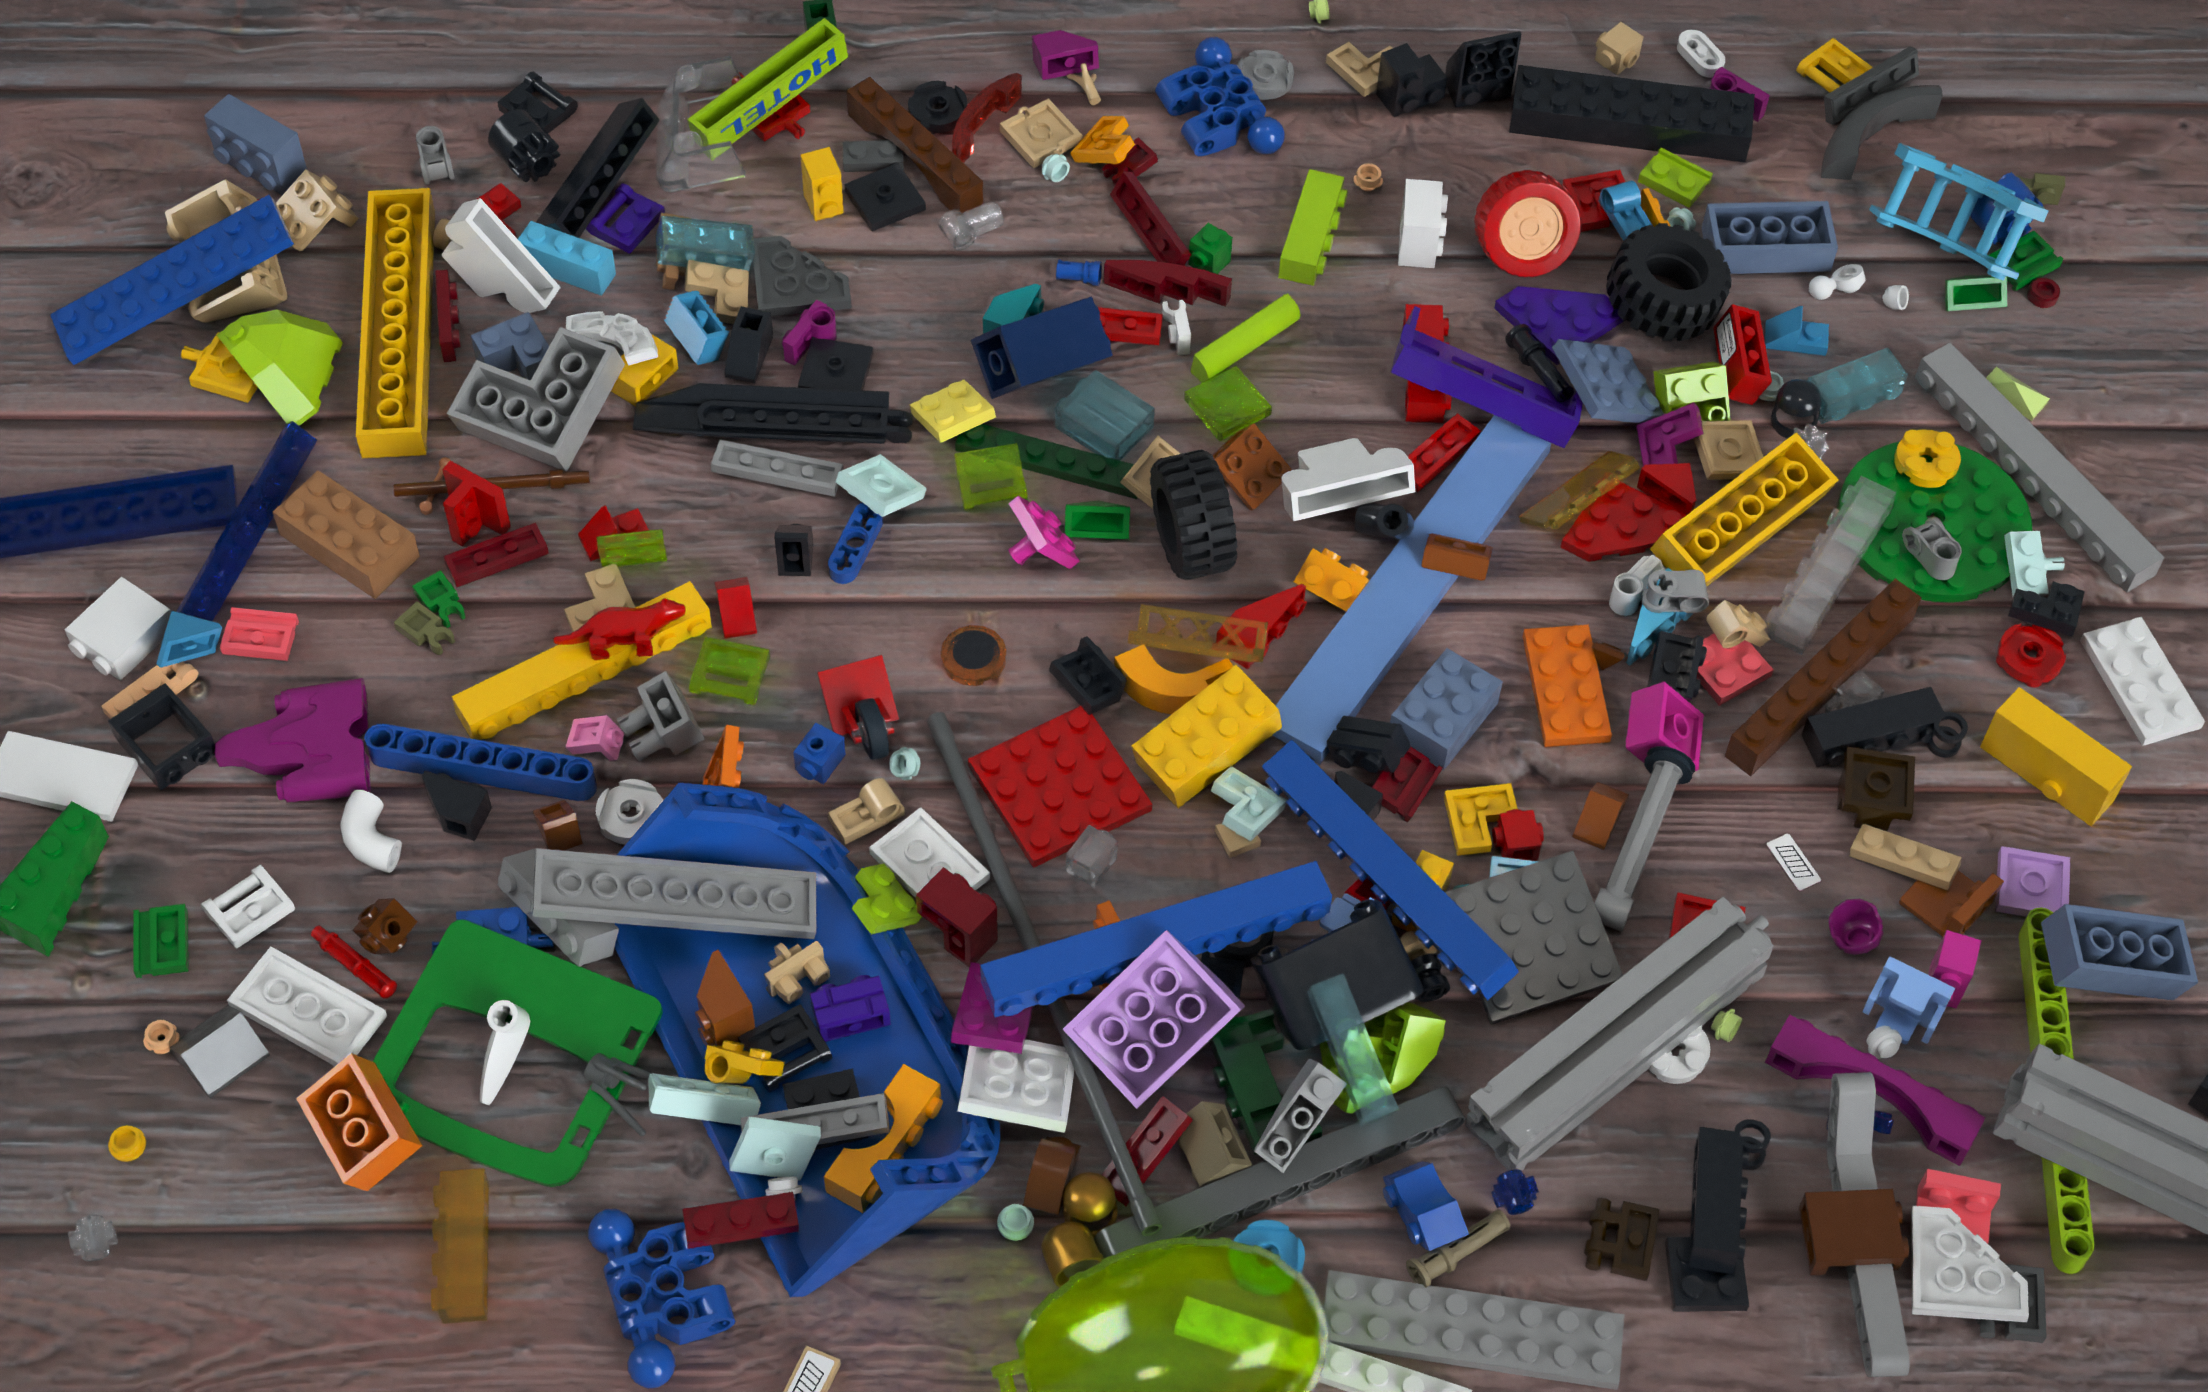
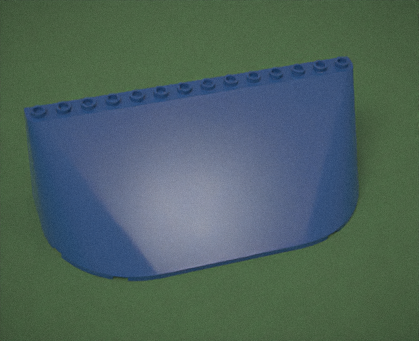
M678 783L617 855L816 872V935L814 939L614 923L619 928L615 949L635 989L654 996L662 1005L663 1013L655 1029L677 1071L678 1077L710 1081L705 1074L707 1047L699 1035L698 1028L701 1026L695 1016V1012L699 1010L697 993L712 952L719 949L752 1004L755 1028L801 1004L817 1029L811 1007L810 993L816 992L817 988L825 984L839 986L850 983L853 978L860 975H869L870 977L879 975L889 1007L891 1025L825 1042L833 1057L830 1061L824 1064L821 1062L816 1063L779 1083V1088L770 1093L764 1087L760 1076L753 1073L747 1082L732 1084L754 1088L761 1102L758 1115L788 1110L782 1084L852 1068L860 1097L884 1093L903 1064L940 1083L941 1099L943 1100L942 1107L934 1119L929 1118L924 1124L923 1134L919 1142L914 1147H908L903 1155L904 1159L878 1160L870 1168L882 1194L874 1204L869 1203L863 1213L826 1193L824 1175L843 1148H868L879 1143L888 1133L871 1135L867 1139L814 1151L801 1180H798V1185L802 1186V1192L795 1194L799 1232L760 1237L789 1296L803 1297L809 1295L976 1184L995 1162L1000 1144V1122L992 1118L957 1112L969 1046L951 1043L952 1029L955 1021L903 927L871 935L851 909L858 899L869 896L855 878L861 868L858 870L846 857L850 851L833 835L804 814L784 803L780 808L766 802L767 796L734 787ZM815 941H818L823 947L824 960L830 970V978L816 986L807 976L797 981L803 988V994L791 1004H787L778 994L771 997L766 990L768 984L764 974L771 970L768 962L777 957L774 946L783 943L790 949L799 944L803 950ZM807 1043L778 1060L786 1064L812 1050L813 1047L810 1043ZM888 1112L889 1128L891 1130L894 1120ZM701 1120L741 1200L766 1196L765 1190L769 1188L768 1180L778 1177L730 1171L729 1160L742 1133L741 1125Z

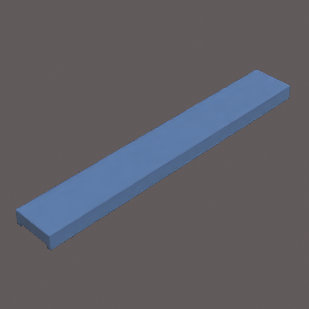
M1495 415L1492 417L1416 518L1411 534L1406 538L1400 539L1276 704L1280 712L1282 728L1272 736L1286 744L1292 739L1308 756L1314 759L1315 763L1319 765L1330 752L1327 747V740L1333 730H1337L1336 726L1343 716L1356 717L1458 578V575L1422 567L1425 545L1429 534L1433 533L1483 544L1549 454L1550 442L1521 430V426Z

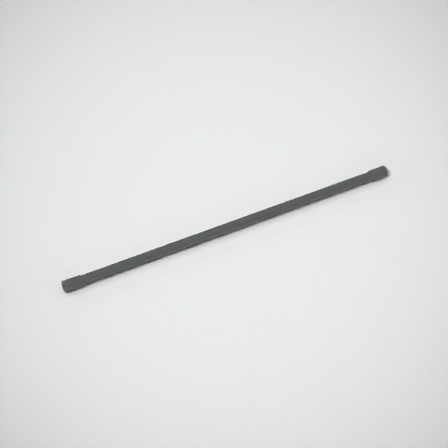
M943 712L933 713L927 718V724L936 745L940 748L1024 951L1039 947L1041 943L957 748L955 736L947 717ZM1060 997L1047 1006L1129 1198L1130 1208L1143 1236L1153 1235L1162 1229V1224L1150 1197L1146 1194L1089 1057L1063 1030L1073 1019L1064 998Z

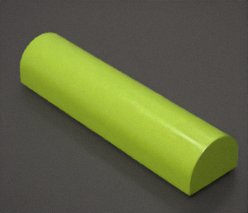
M1288 293L1284 294L1195 353L1190 372L1200 382H1207L1297 322L1301 317L1298 305Z

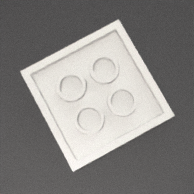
M1025 1039L1022 1054L969 1046L957 1112L1065 1133L1074 1078V1067L1066 1048Z

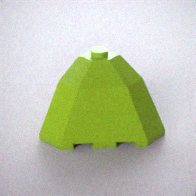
M277 309L242 316L217 334L222 343L292 431L319 411L321 405L319 395L322 387L328 386L334 369L331 362L334 354L340 352L343 344L327 323Z
M1407 1002L1321 1043L1320 1050L1323 1066L1330 1069L1332 1073L1347 1083L1333 1104L1346 1113H1354L1410 1086L1437 1055L1440 1042L1444 1037L1446 1020L1429 1009Z

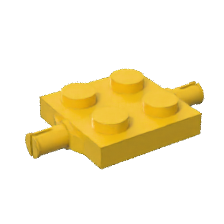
M217 334L211 344L203 350H197L188 346H184V349H182V359L197 362L196 368L189 377L192 387L249 403L258 387L222 343Z

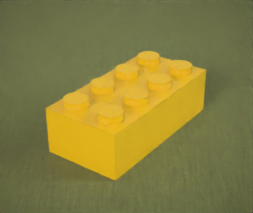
M1235 665L1131 747L1139 767L1179 809L1216 780L1230 766L1235 765L1281 729L1282 722L1279 709Z

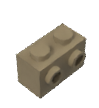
M1201 1101L1186 1113L1193 1121L1179 1137L1178 1144L1185 1152L1192 1168V1176L1200 1187L1252 1166L1225 1104Z

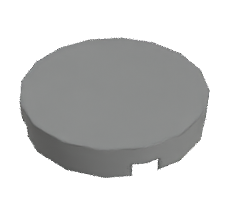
M1255 50L1250 52L1248 57L1244 59L1242 57L1238 61L1237 66L1242 74L1252 81L1253 89L1261 100L1281 97L1292 87L1294 81L1293 65L1290 61L1288 63L1287 60L1283 59L1284 55L1278 52Z

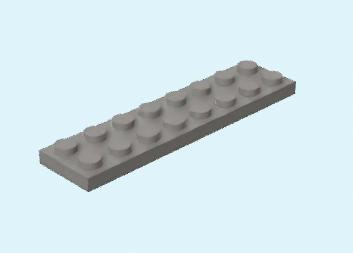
M536 848L532 917L814 939L816 935V872Z
M1329 1270L1320 1339L1351 1350L1617 1390L1620 1381L1624 1314L1432 1285L1425 1288L1423 1284Z

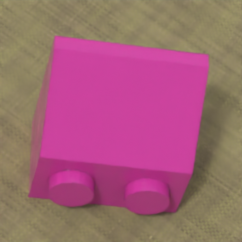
M1666 682L1632 692L1626 749L1644 763L1650 748L1656 746L1674 748L1690 757L1695 764V771H1698L1704 714Z

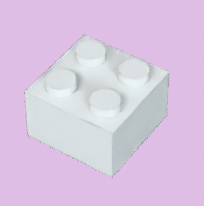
M1406 179L1400 218L1399 266L1435 268L1436 256H1442L1444 238H1439V236H1445L1447 218H1445V215H1441V213H1446L1448 195L1442 194L1443 182Z

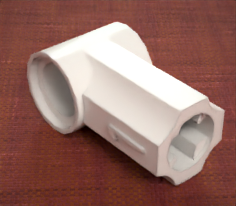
M1654 555L1643 556L1628 572L1618 575L1614 580L1609 600L1610 608L1615 613L1623 616L1635 613L1639 602L1642 600V595L1645 589H1647L1648 578L1651 573L1658 570H1666L1662 565V561Z

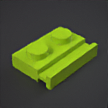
M1660 148L1658 154L1653 156L1640 172L1638 182L1690 208L1704 191L1705 186L1711 182L1713 173Z

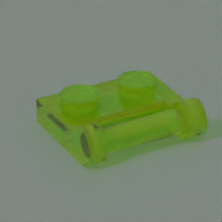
M1017 443L954 454L953 457L964 510L974 509V505L1015 499L1017 496L1028 500ZM1013 478L1014 486L972 493L970 485Z
M705 637L691 676L689 692L701 694L703 691L742 699L745 704L755 705L770 659V650ZM706 673L745 680L748 681V684L745 687L705 679Z

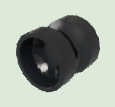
M1425 954L1411 960L1424 989L1417 997L1420 1002L1437 1000L1446 995L1450 990L1448 979L1445 975L1441 974L1442 965L1435 954Z

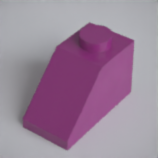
M1062 30L1032 36L1033 61L1042 80L1079 73L1082 71L1080 66L1082 63H1086L1088 71L1099 68L1097 41Z

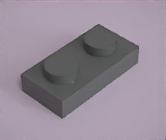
M890 140L842 142L844 172L878 171L896 163H899L904 170L903 151Z

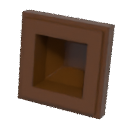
M1600 640L1592 645L1601 671L1626 659L1628 656L1627 651Z

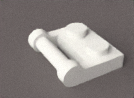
M261 865L252 869L250 876L214 900L209 898L201 903V907L206 915L218 926L236 949L295 910L290 898ZM258 886H261L260 889H258L257 891H255L254 893H252L251 895H249L248 897H246L245 899H243L242 901H240L224 913L222 912V910H224L225 908H227L228 906H230L231 904H233L234 902H236L237 900H239L240 898H242Z

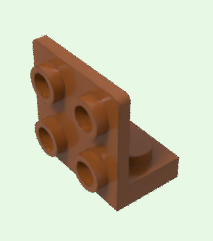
M1255 423L1237 431L1213 454L1224 480L1249 510L1256 509L1282 484L1281 478L1283 474L1292 470Z
M1958 870L1949 890L1917 880L1900 898L1899 904L1942 937H1944L1946 930L1963 935L1993 904L2004 881L1992 873L1984 883L1980 880L1975 883Z

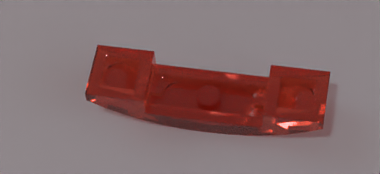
M1014 73L990 84L972 99L960 115L953 133L952 153L963 163L974 152V134L996 109L1006 114L1022 96L1021 74Z

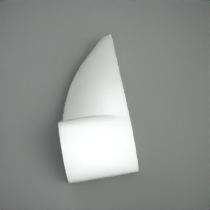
M507 1000L495 1002L487 1014L488 1024L493 1031L488 1042L482 1070L480 1103L489 1106L508 1076L530 1026V1016L527 1011ZM507 1016H512L511 1022L505 1023Z

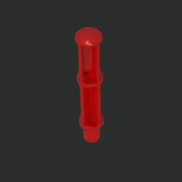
M320 925L312 930L311 937L320 943V948L323 951L329 953L350 970L355 977H358L371 987L382 999L390 998L396 992V981L391 980L371 964L370 960L360 955L340 939L335 932L329 933Z

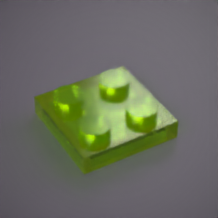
M1237 366L1184 392V400L1219 442L1250 424L1270 416L1272 406Z

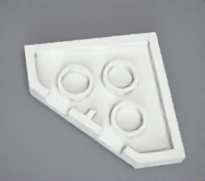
M1912 1206V1314L2027 1322L2029 1317L2028 1281L2017 1271L2014 1273L1999 1259L2000 1255L1978 1234L1975 1236L1960 1222L1961 1218L1952 1209Z

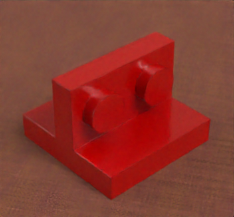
M450 460L442 470L449 495L443 502L452 541L463 547L470 538L475 537L479 533L482 525L501 535L505 534L511 528L503 489Z

